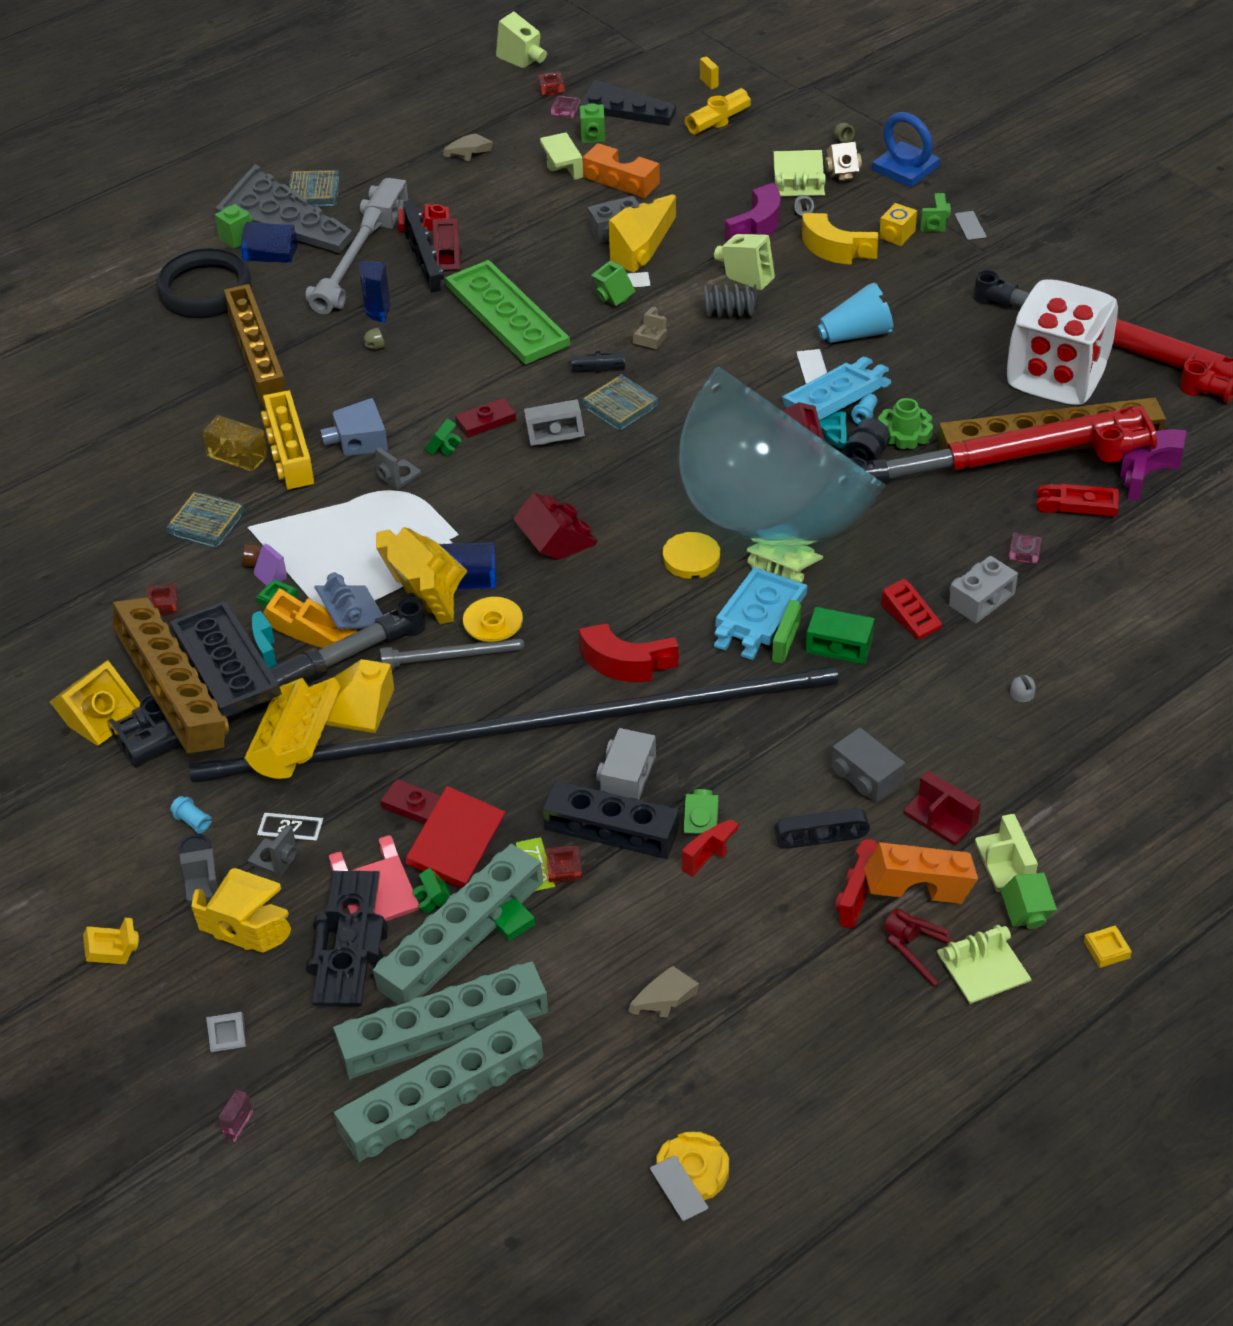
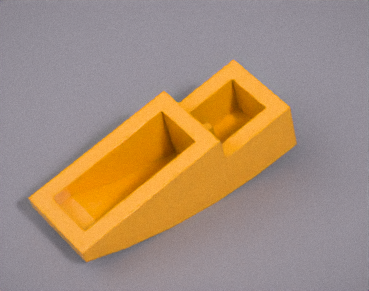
M280 588L263 612V615L275 630L321 648L329 646L359 630L358 628L338 629L326 608L310 598L303 603Z

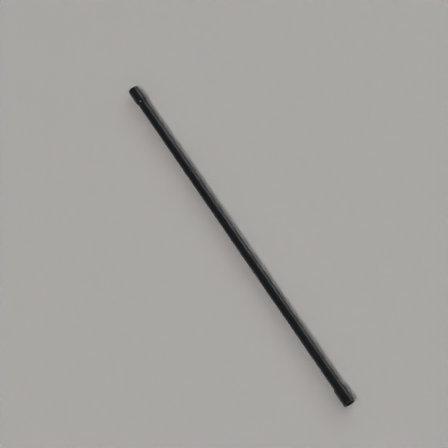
M830 666L811 669L801 673L320 745L315 747L313 756L302 764L804 687L815 688L838 684V674L836 667ZM245 757L190 764L192 782L256 771L249 765Z

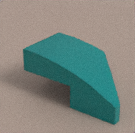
M834 412L819 420L824 441L843 449L846 445V412Z
M258 611L252 615V629L256 649L268 668L277 665L274 649L270 645L275 643L272 626L263 613Z

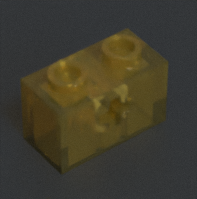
M217 415L202 430L207 456L253 472L268 456L264 432L261 429Z

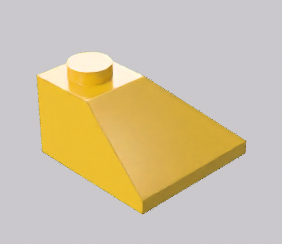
M361 659L336 675L335 679L341 687L325 725L376 733L394 691L391 664Z
M108 660L50 701L51 705L71 729L96 746H99L112 736L107 720L112 718L114 721H118L132 714L133 709L140 707L139 700Z

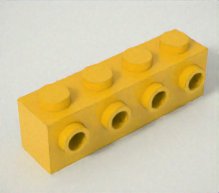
M290 390L263 395L266 411H262L261 416L264 428H266L269 445L274 444L271 446L274 462L279 461V463H275L279 480H285L287 490L315 484L311 459Z

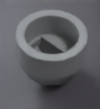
M799 196L794 202V209L801 216L802 213H812L814 202L809 196ZM801 199L805 200L807 211H802Z
M1027 675L1014 678L1010 687L1011 697L1018 702L1031 701L1035 696L1036 690L1034 680Z

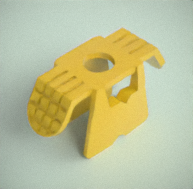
M233 868L228 872L207 906L204 891L202 889L194 891L191 907L196 917L198 928L201 931L214 935V938L240 946L245 950L254 949L264 953L282 944L288 938L291 931L290 924L285 919L289 915L288 910L272 904L263 906L281 890L280 883Z

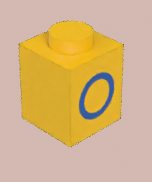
M894 203L880 219L879 239L902 246L916 231L917 210Z

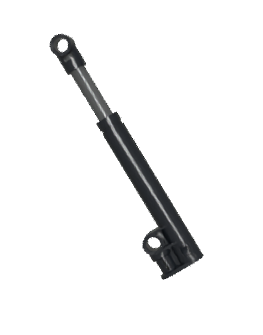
M405 597L397 603V609L376 618L374 624L320 650L312 647L304 651L303 654L293 656L269 668L279 686L303 678L307 684L313 681L314 678L318 679L326 675L328 667L382 641L388 643L402 635L416 636L421 634L426 627L423 603L417 597ZM152 694L144 697L140 702V707L133 709L132 714L118 721H114L112 718L107 720L112 737L134 768L182 745ZM260 703L247 708L237 715L227 716V721L234 720L266 703Z

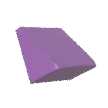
M265 543L262 545L256 562L254 575L266 586L273 579L280 582L287 579L284 557Z

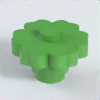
M903 398L898 400L893 410L885 409L878 417V420L884 423L890 431L891 441L889 444H896L899 449H914L917 447V443L926 444L933 436L932 416L926 410L920 409L918 403L913 399Z

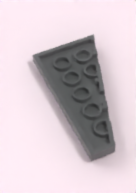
M256 164L215 208L218 213L226 207L236 204L249 212L253 222L251 225L253 227L340 254L353 239L352 230L333 217L328 218L319 207L311 206L306 198L287 185L279 184L275 181L274 176L269 173L265 174L261 171V167Z

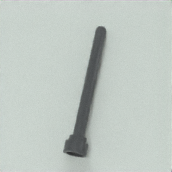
M518 638L399 652L398 649L392 650V647L380 648L381 663L391 664L392 671H395L396 667H400V664L519 651L525 647V642Z

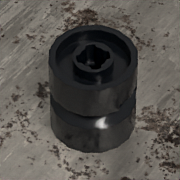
M873 418L862 420L843 448L845 460L861 458L866 462L879 459L891 441L889 429L879 420Z

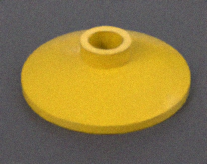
M487 597L475 601L466 609L463 615V625L466 632L478 640L487 642L501 641L513 636L520 629L523 621L522 611L519 606L513 601L502 597Z

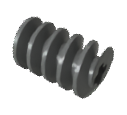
M704 284V310L708 318H711L714 310H716L718 317H722L724 310L727 311L729 317H732L734 310H737L739 317L743 316L745 310L748 311L749 317H753L757 308L756 284L752 291H750L748 284H744L742 291H739L738 285L734 284L731 292H729L727 284L723 285L721 292H719L716 284H713L711 292L708 291L706 284Z

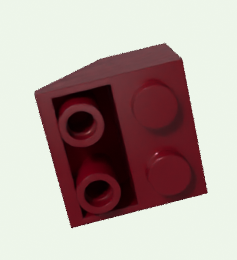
M533 492L513 518L540 553L557 560L595 546L598 542L591 533L592 528L590 525L577 516L579 512L575 507L566 502L560 504L548 494L544 497Z

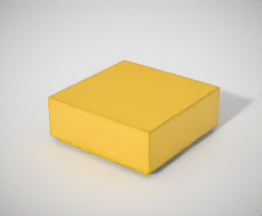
M707 56L700 58V79L710 89H714L719 85V67Z
M1116 925L1086 934L1084 937V944L1099 968L1130 959L1132 951Z

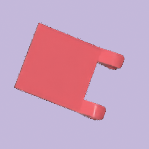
M390 835L379 838L380 852L384 860L351 870L380 871L375 913L383 916L385 921L420 910L419 903L412 894L413 889ZM341 852L329 855L332 873L334 870H347ZM349 904L347 908L349 913L352 914L357 912L360 906Z

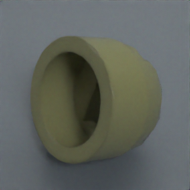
M848 123L836 125L834 136L838 141L848 143L853 139L855 130L852 125Z
M378 327L365 333L364 341L367 348L378 350L385 347Z

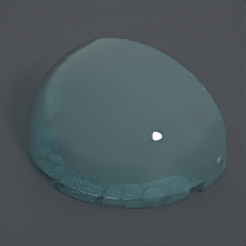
M719 366L716 367L698 393L684 422L679 446V465L682 482L691 502L700 513L716 525L753 542L772 546H799L820 542L833 537L856 523L870 509L886 486ZM720 385L718 392L713 393L714 387Z

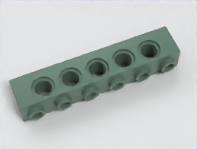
M512 843L502 852L497 853L484 869L475 873L462 889L452 894L439 910L429 915L423 924L411 935L406 936L395 950L387 957L380 959L373 969L377 990L397 1005L409 1002L416 997H422L496 928L495 923L490 917L494 920L500 917L502 913L500 906L514 897L522 904L543 884L541 862Z
M533 961L522 965H513L506 970L491 975H483L458 986H449L440 992L424 997H416L409 1002L391 1008H383L376 1013L358 1019H349L342 1024L333 1026L337 1047L348 1078L352 1079L457 1044L520 1009L527 1020L548 1013L547 992Z
M520 1009L334 1111L338 1133L358 1162L368 1157H375L389 1145L400 1139L409 1138L417 1129L431 1121L434 1122L442 1119L449 1111L461 1104L472 1102L484 1091L493 1086L502 1085L509 1077L523 1069L535 1066L543 1058L542 1038ZM410 1103H416L415 1105H412V1106H406L407 1104H410ZM377 1121H384L383 1123L375 1124Z

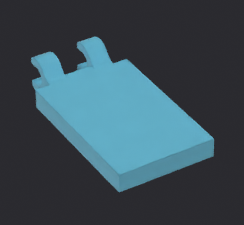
M861 357L852 365L845 363L782 396L784 406L788 408L798 402L816 406L818 418L821 420L879 389L880 386L887 387L890 385L891 380L882 377L885 372L889 371V368L880 364L872 371L869 369L865 370L873 361L867 357Z
M754 567L717 615L715 636H718V639L714 643V647L726 650L730 645L732 636L742 639V645L746 646L741 653V657L753 660L761 643L770 646L773 642L789 601L795 600L801 603L807 594V585Z

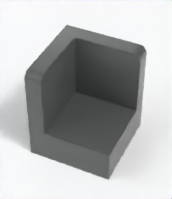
M213 848L180 854V865L185 879L188 904H192L193 894L196 889H202L206 902L210 901L219 888L218 868Z

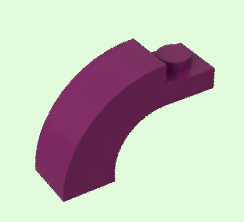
M774 183L752 190L751 211L725 220L726 242L736 234L771 236L775 232L780 222L781 197Z
M1170 429L1156 431V449L1150 450L1146 446L1133 449L1132 452L1124 454L1120 479L1125 480L1124 487L1129 488L1128 499L1139 501L1143 479L1148 473L1162 468L1180 469L1186 430Z

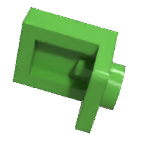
M935 193L933 208H923L921 210L920 230L922 232L945 231L946 218H950L951 213L950 203H946L945 193Z
M696 789L693 790V794H686L684 834L701 835L717 825L719 797L718 795H712L713 791Z

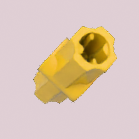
M742 88L725 97H710L707 101V106L685 117V125L693 135L711 126L717 128L726 126L729 117L751 105V99L747 91Z

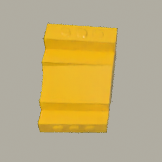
M403 527L397 536L390 529L376 532V549L395 581L401 582L407 594L413 593L419 598L427 613H433L439 624L454 622V593L467 570L437 542L427 536L418 534L410 528Z

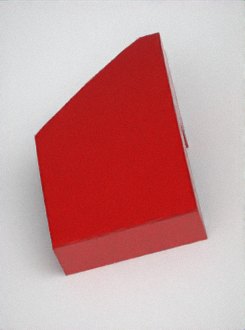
M733 820L725 821L708 829L691 841L682 850V871L693 877L712 857L713 853L721 858H725L728 852L726 850V843L737 832L739 824Z

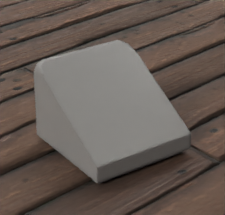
M242 1012L206 1017L211 1052L246 1047L244 1015Z

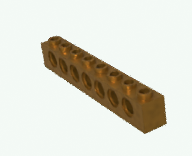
M1155 397L940 423L938 446L940 450L948 448L949 443H961L964 440L1139 405L1144 407L1154 425L1155 431L1164 430L1166 418ZM1087 444L1047 453L1093 448L1092 444Z
M148 597L113 602L112 628L186 753L224 748L225 735L229 732L227 718L221 715L216 700L211 699L205 683H201L196 669L190 666L186 653L180 650L176 637H172L168 624L166 622L163 623L158 608L153 607Z

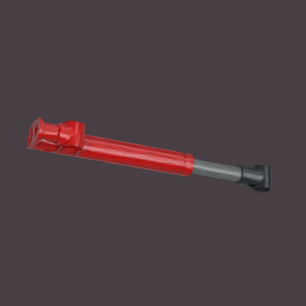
M981 270L976 274L973 297L980 304H992L995 302L1006 307L1013 305L1021 308L1030 293L1019 290L1018 285L999 279L998 273L993 270ZM1117 319L1113 346L1182 369L1180 389L1187 395L1197 396L1202 393L1205 395L1211 393L1222 397L1223 402L1227 404L1233 399V358Z
M1139 405L964 440L961 443H949L948 448L944 450L889 461L881 458L865 462L861 458H850L841 465L843 490L848 495L856 496L865 493L870 486L889 483L892 478L947 467L957 471L965 469V467L972 468L1092 444L1100 460L1104 462H1117L1123 458L1125 453H1130L1133 449L1146 446L1150 450L1156 449L1157 436L1154 425L1144 407Z

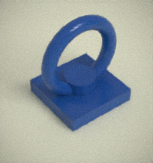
M898 112L887 119L883 135L888 151L872 162V171L912 188L940 166V158L932 155L933 143L931 134L918 117L907 112ZM898 122H906L913 126L922 139L923 150L902 141L896 144L893 136L894 126Z

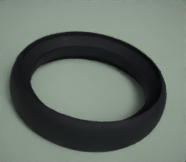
M218 248L195 249L177 255L162 267L157 278V292L162 303L178 315L191 318L213 317L228 312L225 293L207 299H184L175 296L170 291L171 281L186 271L200 267L216 266L232 269L238 274L239 280L235 287L249 284L251 288L250 270L245 261L233 252Z

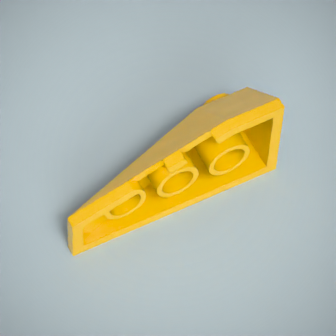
M671 194L655 199L651 204L641 203L638 208L628 207L609 220L610 260L633 273L650 261L676 218V196Z

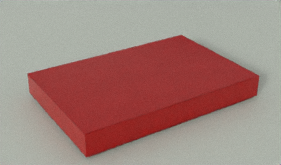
M447 786L409 851L405 864L423 872L431 868L444 881L462 889L473 876L504 818L505 811Z

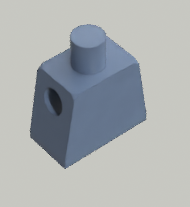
M373 398L334 411L332 414L334 427L320 430L323 445L339 442L343 455L346 456L375 453V450L379 447L388 451L386 431Z

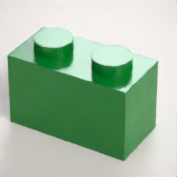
M815 607L807 630L806 653L865 664L873 641L875 618Z

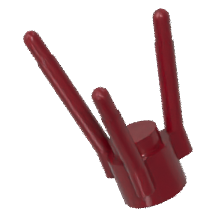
M898 908L895 909L888 916L884 925V931L890 934L887 942L898 948L932 986H937L938 981L903 942H912L919 932L946 944L949 942L955 943V940L947 937L950 934L949 930L911 916Z

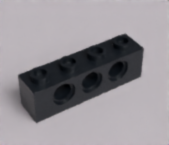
M555 781L543 807L544 830L663 859H668L679 832L678 809L640 801L636 798L614 795L606 791L580 787L572 783Z

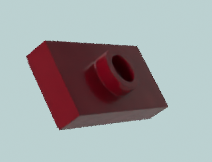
M502 398L457 414L455 419L457 425L468 438L516 421V413L508 402Z
M396 779L380 802L381 808L425 825L441 795Z

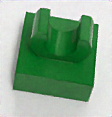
M447 418L424 449L434 455L440 447L442 453L450 457L462 441L458 435L450 433L456 424Z
M428 868L419 874L424 885L418 886L412 892L413 896L419 901L427 897L418 905L425 914L432 912L437 905L441 908L451 896L445 881L431 868Z

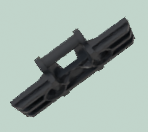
M333 871L326 914H319L314 918L313 926L316 932L312 956L307 961L306 966L308 973L317 976L312 1002L313 1006H362L368 961L373 962L375 968L380 959L384 957L379 948L380 939H387L388 925L384 917L375 913L380 871ZM349 904L360 906V909L352 914L342 911ZM329 932L337 933L333 950H326Z

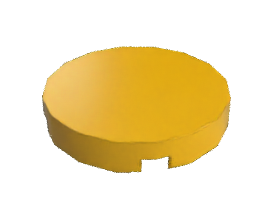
M699 532L677 534L669 539L663 547L664 565L673 575L684 579H692V576L699 575V578L706 577L714 572L720 564V547L713 538Z
M684 1132L678 1134V1138L671 1141L669 1139L662 1145L657 1155V1164L676 1156L703 1200L713 1198L724 1188L729 1178V1157L726 1150L724 1151L720 1146V1142L714 1137L702 1132Z

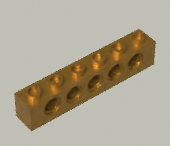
M250 285L224 289L232 326L262 407H265L263 395L286 391L282 370Z

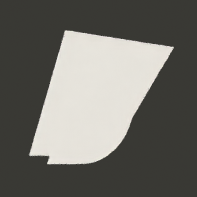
M376 491L359 496L346 503L247 527L262 545L265 543L270 545L284 557L286 572L311 600L324 608L326 607L314 587L315 585H325L327 576L333 572L342 575L346 585H366L374 601L403 587L401 582L395 581L376 549V532L390 529L397 536L403 527L410 528L418 534L427 536L437 542L455 560L465 556L450 541V539L459 534L434 508L422 498L402 491Z

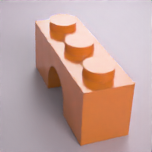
M599 143L582 157L583 178L646 198L660 184V166L657 162L638 157L631 163L622 164L619 163L618 149Z
M879 842L864 867L870 893L875 895L902 897L910 886L927 882L932 901L962 904L978 880L971 853Z

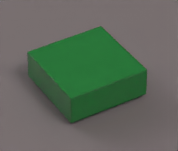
M273 579L256 596L257 604L266 607L279 588L295 598L298 597V591L292 586Z
M515 897L500 906L502 913L498 919L494 920L490 917L495 923L496 929L508 942L535 925V917Z

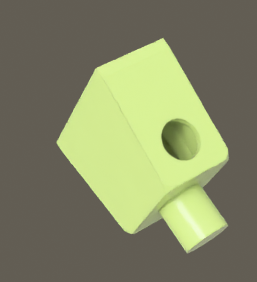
M515 12L510 13L499 21L496 57L521 68L527 67L534 61L542 63L545 60L547 51L539 47L540 32Z
M736 234L723 246H717L715 249L714 258L716 261L724 262L726 276L729 279L742 284H748L750 287H754L756 284L757 289L762 290L775 278L769 235Z

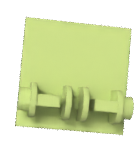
M822 150L773 152L775 185L780 192V197L825 195Z
M773 535L747 548V551L751 552L748 564L751 565L752 569L756 567L800 583L804 579V574L801 573V570L823 559V556L814 553V549L811 547L794 545L789 543V539L780 535Z
M996 925L992 930L985 933L979 931L975 933L974 937L968 935L965 940L956 943L949 942L947 947L937 950L938 955L970 1004L1031 981L1030 976L1006 942V940L1011 938L1010 931L1006 926Z

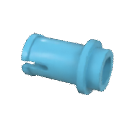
M870 393L862 397L858 405L853 408L851 415L855 423L859 424L864 419L873 418V410L878 401L874 394Z
M180 796L171 805L170 810L176 820L182 819L195 829L198 834L205 832L209 828L212 817L196 807L190 797Z

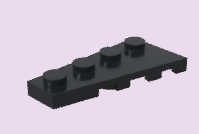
M594 80L580 106L591 103L603 104L604 116L670 126L676 114V105L597 80Z
M413 199L403 201L404 235L406 239L410 240V248L412 252H415L417 264L421 266L422 275L430 292L441 291L440 280L444 279L441 265H437L435 262L437 261V255L434 246H430L428 243L430 242V236L427 227L422 226L423 217L420 208L416 209Z

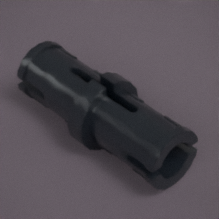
M595 351V354H571L572 372L584 370L602 372L605 369H625V352L601 353V351Z

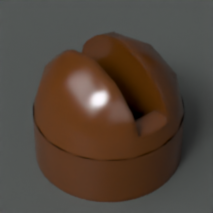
M245 543L242 566L255 567L261 551L258 546Z

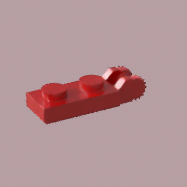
M1043 484L1037 489L1039 499H1037L1036 506L1041 512L1053 514L1059 510L1061 512L1116 517L1118 514V489L1069 484Z
M867 839L861 841L856 849L857 864L855 868L851 867L848 871L845 891L838 894L835 909L837 912H840V924L842 927L850 929L855 927L870 889L864 867L878 845L875 840Z

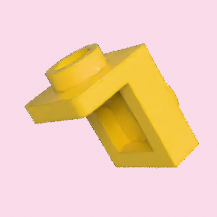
M124 918L120 929L86 927L83 934L86 962L126 964L131 952L136 951L139 941L138 932L134 931L132 918Z

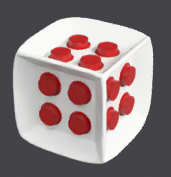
M1041 280L1038 282L1022 305L1012 331L1007 362L1008 384L1022 392L1048 400L1071 405L1084 404L1090 398L1101 379L1112 349L1118 314L1117 300L1104 292L1064 281Z

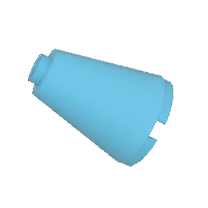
M874 282L868 284L820 318V325H817V330L821 339H826L828 343L892 332L894 325L887 302L883 303L881 298L878 297L883 295L878 285Z

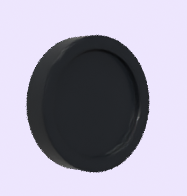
M203 834L188 835L178 845L179 855L212 848L209 838Z

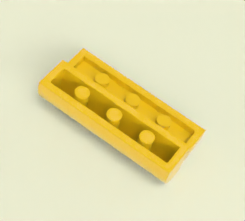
M335 677L308 687L303 678L280 686L282 695L270 701L245 755L246 761L254 770L270 778H289L292 776L297 763L302 764L313 756L316 744L321 737L322 730L341 687Z

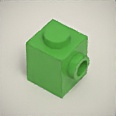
M591 103L581 105L582 143L605 142L603 104Z
M233 204L215 214L219 239L233 249L254 239L251 225L253 221L248 211Z
M611 260L591 275L597 286L596 293L603 302L607 301L617 306L624 303L630 295L636 292L624 267Z
M1045 873L1015 875L1001 889L1012 927L1025 925L1028 929L1041 927L1046 924V919L1057 910Z

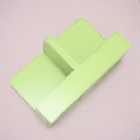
M567 132L540 138V144L547 154V166L550 171L567 168L574 180L583 178L582 156Z
M1015 814L1002 816L999 833L975 839V846L997 892H1000L1015 875L1036 874L1038 863Z

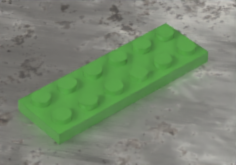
M489 260L445 277L446 286L525 365L570 346V337Z

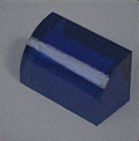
M246 222L241 245L242 259L244 261L292 262L298 246L295 225Z
M360 261L359 275L364 311L372 320L386 323L391 304L385 262Z
M495 542L439 544L467 570L457 589L497 588Z

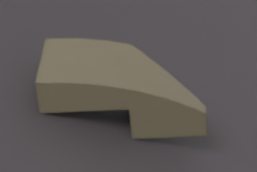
M470 134L457 139L445 147L443 156L449 158L451 156H458L465 161H470L472 153L491 151L493 142L478 134Z
M651 307L644 314L643 325L633 334V344L657 349L667 337V319L664 316L658 315L656 307Z
M672 966L656 977L630 1003L628 1011L631 1014L639 1015L641 1010H652L658 1013L659 1017L668 1018L671 1007H677L696 995L699 983Z

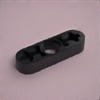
M859 808L787 817L779 820L774 826L777 844L786 849L859 839L870 830L866 812ZM829 826L826 829L815 831L819 827Z

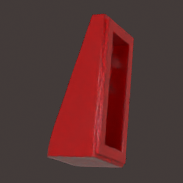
M902 579L883 589L881 606L917 640L942 628L940 620L906 579ZM922 620L926 621L925 623L919 626L917 625V623Z

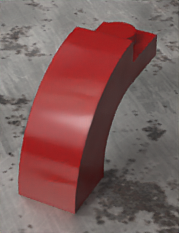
M608 623L578 629L579 649L584 660L594 670L609 678L625 682L652 681V672L679 667V649L676 637L636 644L617 638L611 632Z

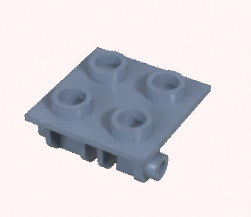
M336 572L330 573L327 576L325 585H315L314 587L338 629L366 628L374 624L376 618L383 615L366 585H346L343 576Z

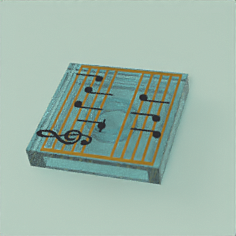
M339 170L291 171L289 187L306 198L311 206H333L337 203L340 173Z
M622 374L582 398L583 407L619 431L659 406L656 396Z
M194 491L166 526L167 533L218 548L245 512L244 504Z

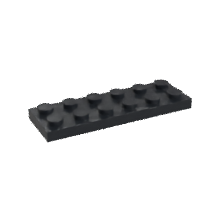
M226 600L170 621L175 636L196 669L200 679L205 683L210 696L216 700L222 716L237 715L247 708L260 703H267L273 698L282 695L278 682Z

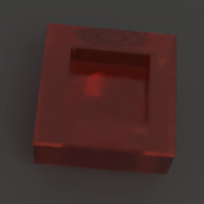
M560 71L538 74V83L542 95L565 92L564 81Z
M176 583L146 586V598L148 597L154 608H158L160 614L177 612L178 591Z
M579 845L546 848L549 882L582 879Z

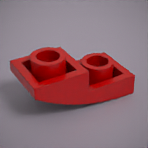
M424 204V210L421 212L423 217L422 226L427 227L428 231L433 230V219H450L449 207L439 204ZM399 209L397 216L398 231L404 232L403 209Z

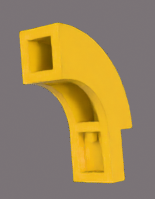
M802 213V240L805 246L818 257L835 263L851 265L852 259H877L878 232L843 231L830 224L827 214Z

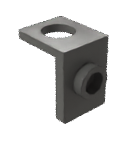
M379 447L375 450L376 470L379 478L396 490L421 475V470L407 460L402 459L398 462L394 456ZM407 469L410 471V474L400 477L399 470Z
M286 825L274 841L265 838L248 859V864L281 877L298 855L293 827ZM270 850L272 862L262 861L261 855Z

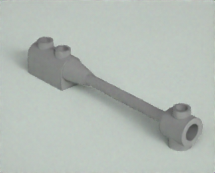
M385 178L379 186L372 185L370 187V200L363 199L360 204V212L363 214L360 231L330 279H321L316 287L308 286L306 290V301L309 302L310 307L315 312L329 314L333 308L342 309L344 307L346 292L340 287L339 283L368 235L373 233L378 227L393 228L397 221L398 210L403 209V201L408 200L406 180Z

